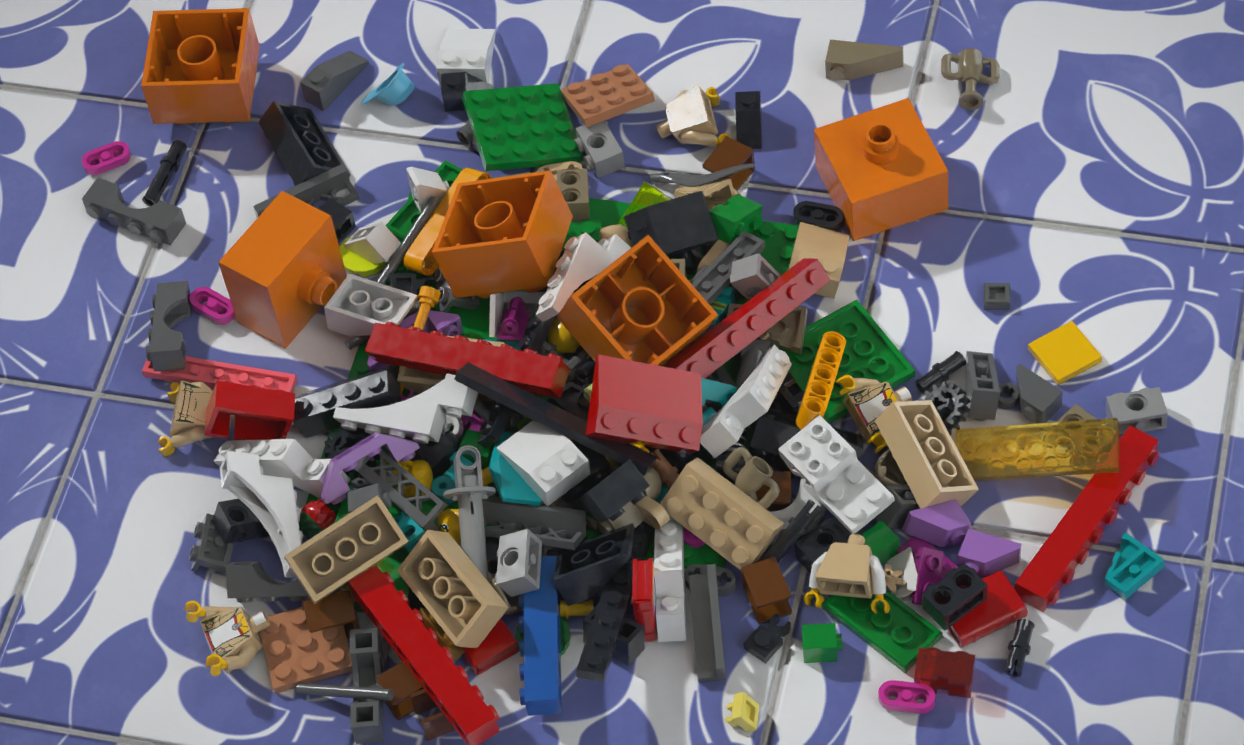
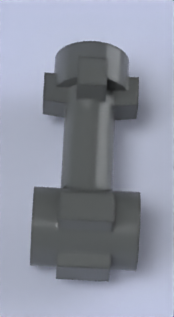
M544 341L539 355L547 356L548 353H552L562 357L563 362L570 368L567 381L572 382L574 379H577V376L581 373L575 375V370L584 365V362L576 356L569 361L556 352L557 346L555 344H549Z

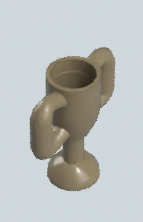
M967 48L960 51L958 55L945 54L941 59V74L947 80L963 81L966 85V91L960 95L959 105L966 110H975L983 105V97L976 91L977 82L989 85L998 83L1000 79V65L993 58H982L981 51ZM951 61L958 64V72H951ZM983 66H990V77L982 74Z
M743 447L734 449L724 461L723 470L727 477L735 482L737 488L763 508L767 509L778 497L780 490L778 484L770 478L773 475V471L766 461L757 456L752 457L750 452ZM743 457L745 465L738 474L732 469ZM763 485L770 487V490L759 501L756 491L762 488Z

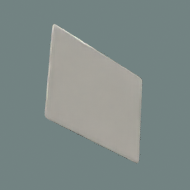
M909 547L887 561L893 571L903 570V573L898 578L903 579L905 585H896L895 592L896 597L900 600L916 591L918 574L912 550Z

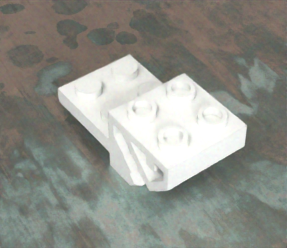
M820 415L778 449L781 458L791 472L805 479L806 482L803 484L805 490L819 504L822 503L852 534L857 533L895 501L894 496L858 461L856 451Z

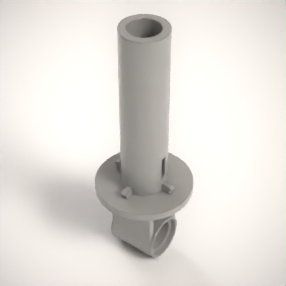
M467 445L461 447L454 458L456 488L445 491L444 498L458 501L461 549L489 582L483 499L496 494V489L483 486L480 452L477 448ZM463 454L471 455L474 458V464L471 466L463 465L460 461V456Z

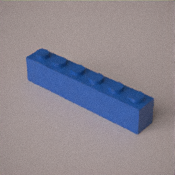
M556 556L541 557L539 589L519 594L520 609H524V616H519L520 633H524V640H519L520 656L524 657V664L519 665L520 680L524 681V688H520L519 694L520 704L526 706L528 716L562 713L560 592L553 581L557 561Z

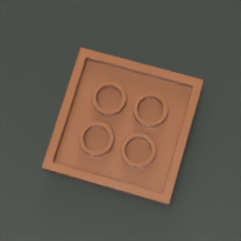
M629 64L615 66L613 70L602 74H594L590 79L571 83L568 87L561 89L563 99L586 128L655 101L653 92Z
M304 606L267 617L271 626L261 630L260 636L275 694L294 689L299 683L311 684L353 671L350 647L344 625L310 633Z

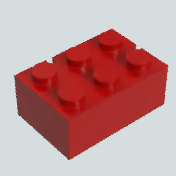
M217 380L206 408L204 435L228 439L231 414L235 415L233 440L286 439L287 433L294 421L295 393L280 389L261 388L257 385L249 386L232 381Z

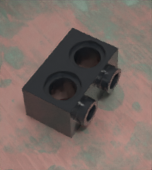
M240 499L218 502L212 520L224 544L270 536L260 520Z
M964 563L958 568L951 569L940 582L931 584L925 589L922 594L923 610L944 630H947L987 599V584ZM965 585L968 588H960L959 586ZM944 601L947 604H938V602Z

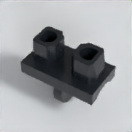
M790 372L786 374L770 408L797 416L805 391L801 390L794 395L790 393V391L797 388V382Z

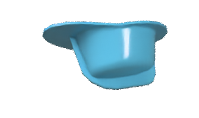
M400 64L385 81L365 96L361 104H366L374 98L387 105L402 103L415 88L414 83L402 70L405 64Z

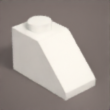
M415 167L406 168L412 197L420 213L431 197L441 202L450 189L447 181L442 182L436 172Z
M381 221L359 228L344 246L373 264L384 261L388 263L401 242Z

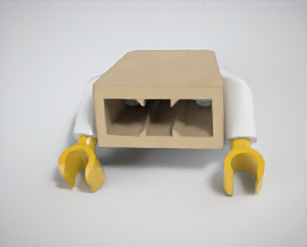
M851 534L847 543L835 542L831 544L828 552L822 554L812 564L809 581L811 591L807 592L804 596L806 605L811 606L812 598L816 596L815 607L821 608L824 602V597L821 594L870 599L872 594H875V599L871 603L872 611L877 614L876 606L879 602H883L885 613L889 612L890 605L888 601L884 600L883 595L886 593L885 572L878 557L872 555L871 548L868 545H864L865 538L863 536Z

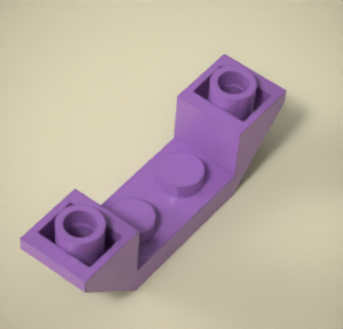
M429 311L423 329L424 332L439 331L446 336L453 337L454 335L463 334L462 323L458 314ZM418 312L403 319L399 326L406 329L409 326H414ZM370 356L367 362L369 372L392 365L377 362Z
M375 432L330 460L321 499L326 504L331 502L333 505L344 500L347 497L345 493L350 491V488L340 471L348 472L359 465L358 460L366 455L368 458L375 456L382 451V445L385 446L393 460L405 462L416 455L414 451L420 448L418 443Z

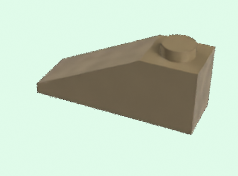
M830 39L825 60L826 78L854 80L903 67V47Z

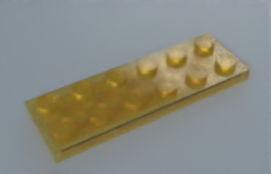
M1118 418L956 429L955 445L975 482L1119 472Z

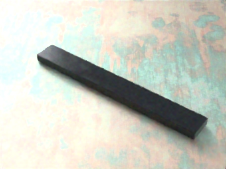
M469 362L456 372L454 380L622 465L631 460L643 476L656 464L658 457L630 443L586 436L587 421Z

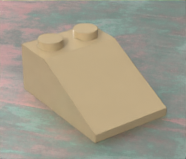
M800 222L788 270L803 258L818 259L831 281L814 294L834 299L840 282L850 235Z

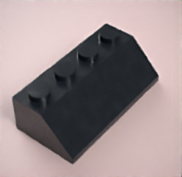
M273 101L258 122L264 131L265 137L268 138L273 146L274 152L283 163L284 169L292 178L294 186L341 164L345 166L311 109Z
M390 365L302 393L295 398L293 424L305 438L341 426V423L333 418L336 407L368 409L401 402L400 382L397 381L399 366Z
M769 408L765 414L754 422L750 437V447L754 448V452L768 456L769 453L780 456L778 449L801 431L796 424L797 416ZM831 426L856 451L859 461L863 451L862 435Z

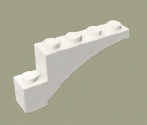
M587 233L570 238L564 246L566 250L563 256L556 263L557 269L555 274L547 283L549 287L539 300L540 306L535 316L544 322L559 314L567 299L582 283L593 279L631 249V247L617 234L608 239L603 238L598 243Z
M775 344L765 352L756 368L730 400L703 426L700 443L714 458L735 444L743 430L769 410L792 365L787 354L779 350Z
M446 374L445 379L440 383L405 401L368 409L336 407L333 418L341 423L342 428L356 431L357 428H362L370 434L384 432L389 433L390 436L402 439L405 436L411 437L418 443L428 444L429 441L439 442L446 414L455 418H461V415L472 416L478 392L454 380L455 375Z
M295 439L226 441L219 448V453L214 459V462L221 467L227 451L258 454L260 466H263V475L292 478L293 486L321 499L331 460L313 459ZM341 470L340 473L348 484L350 478Z
M227 451L220 467L222 489H228L260 520L276 546L282 562L284 576L286 578H296L284 559V556L300 546L303 540V533L299 531L298 525L300 512L296 510L297 491L293 489L292 478L263 475V466H260L258 454Z
M670 515V520L660 529H655L654 578L658 642L686 641L684 526Z

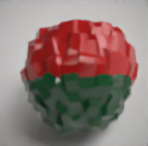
M321 499L312 500L301 509L299 531H302L304 536L311 539L334 524L337 514L330 510Z

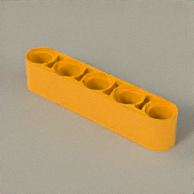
M465 168L460 172L406 252L404 257L406 269L426 276H430L436 271L439 266L432 254V250L457 184L492 179L490 174L472 168Z
M826 332L818 348L796 418V424L801 430L819 415L823 418L827 409L846 345L845 338L837 332Z

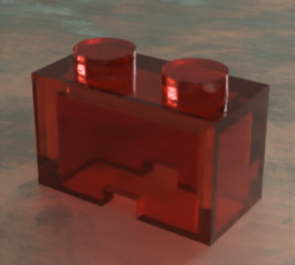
M935 647L919 648L914 683L929 685L935 694H937L938 689L948 690L949 696L971 698L975 673V655L965 651H942Z

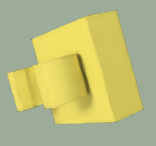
M744 692L734 694V701L727 705V709L732 712V716L726 717L725 721L732 727H742L746 732L756 730L759 704Z

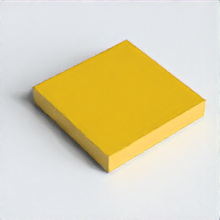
M1073 321L1028 344L1029 352L1057 386L1102 362L1100 353Z

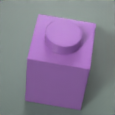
M954 499L910 511L902 529L906 534L939 547L962 543L972 524L957 500Z
M968 529L958 554V567L966 563L978 576H989L1019 563L1022 544Z

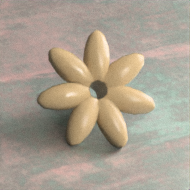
M887 563L884 567L886 587L892 593H895L896 585H905V581L898 578L903 573V570L893 571L891 565Z

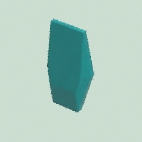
M503 431L499 441L494 443L489 471L502 502L540 506L542 503L541 498L497 451L499 445L515 434Z

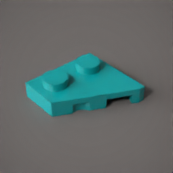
M1125 532L1121 537L1122 543L1118 552H1115L1112 559L1113 565L1108 569L1105 576V583L1110 589L1124 599H1127L1165 567V560Z

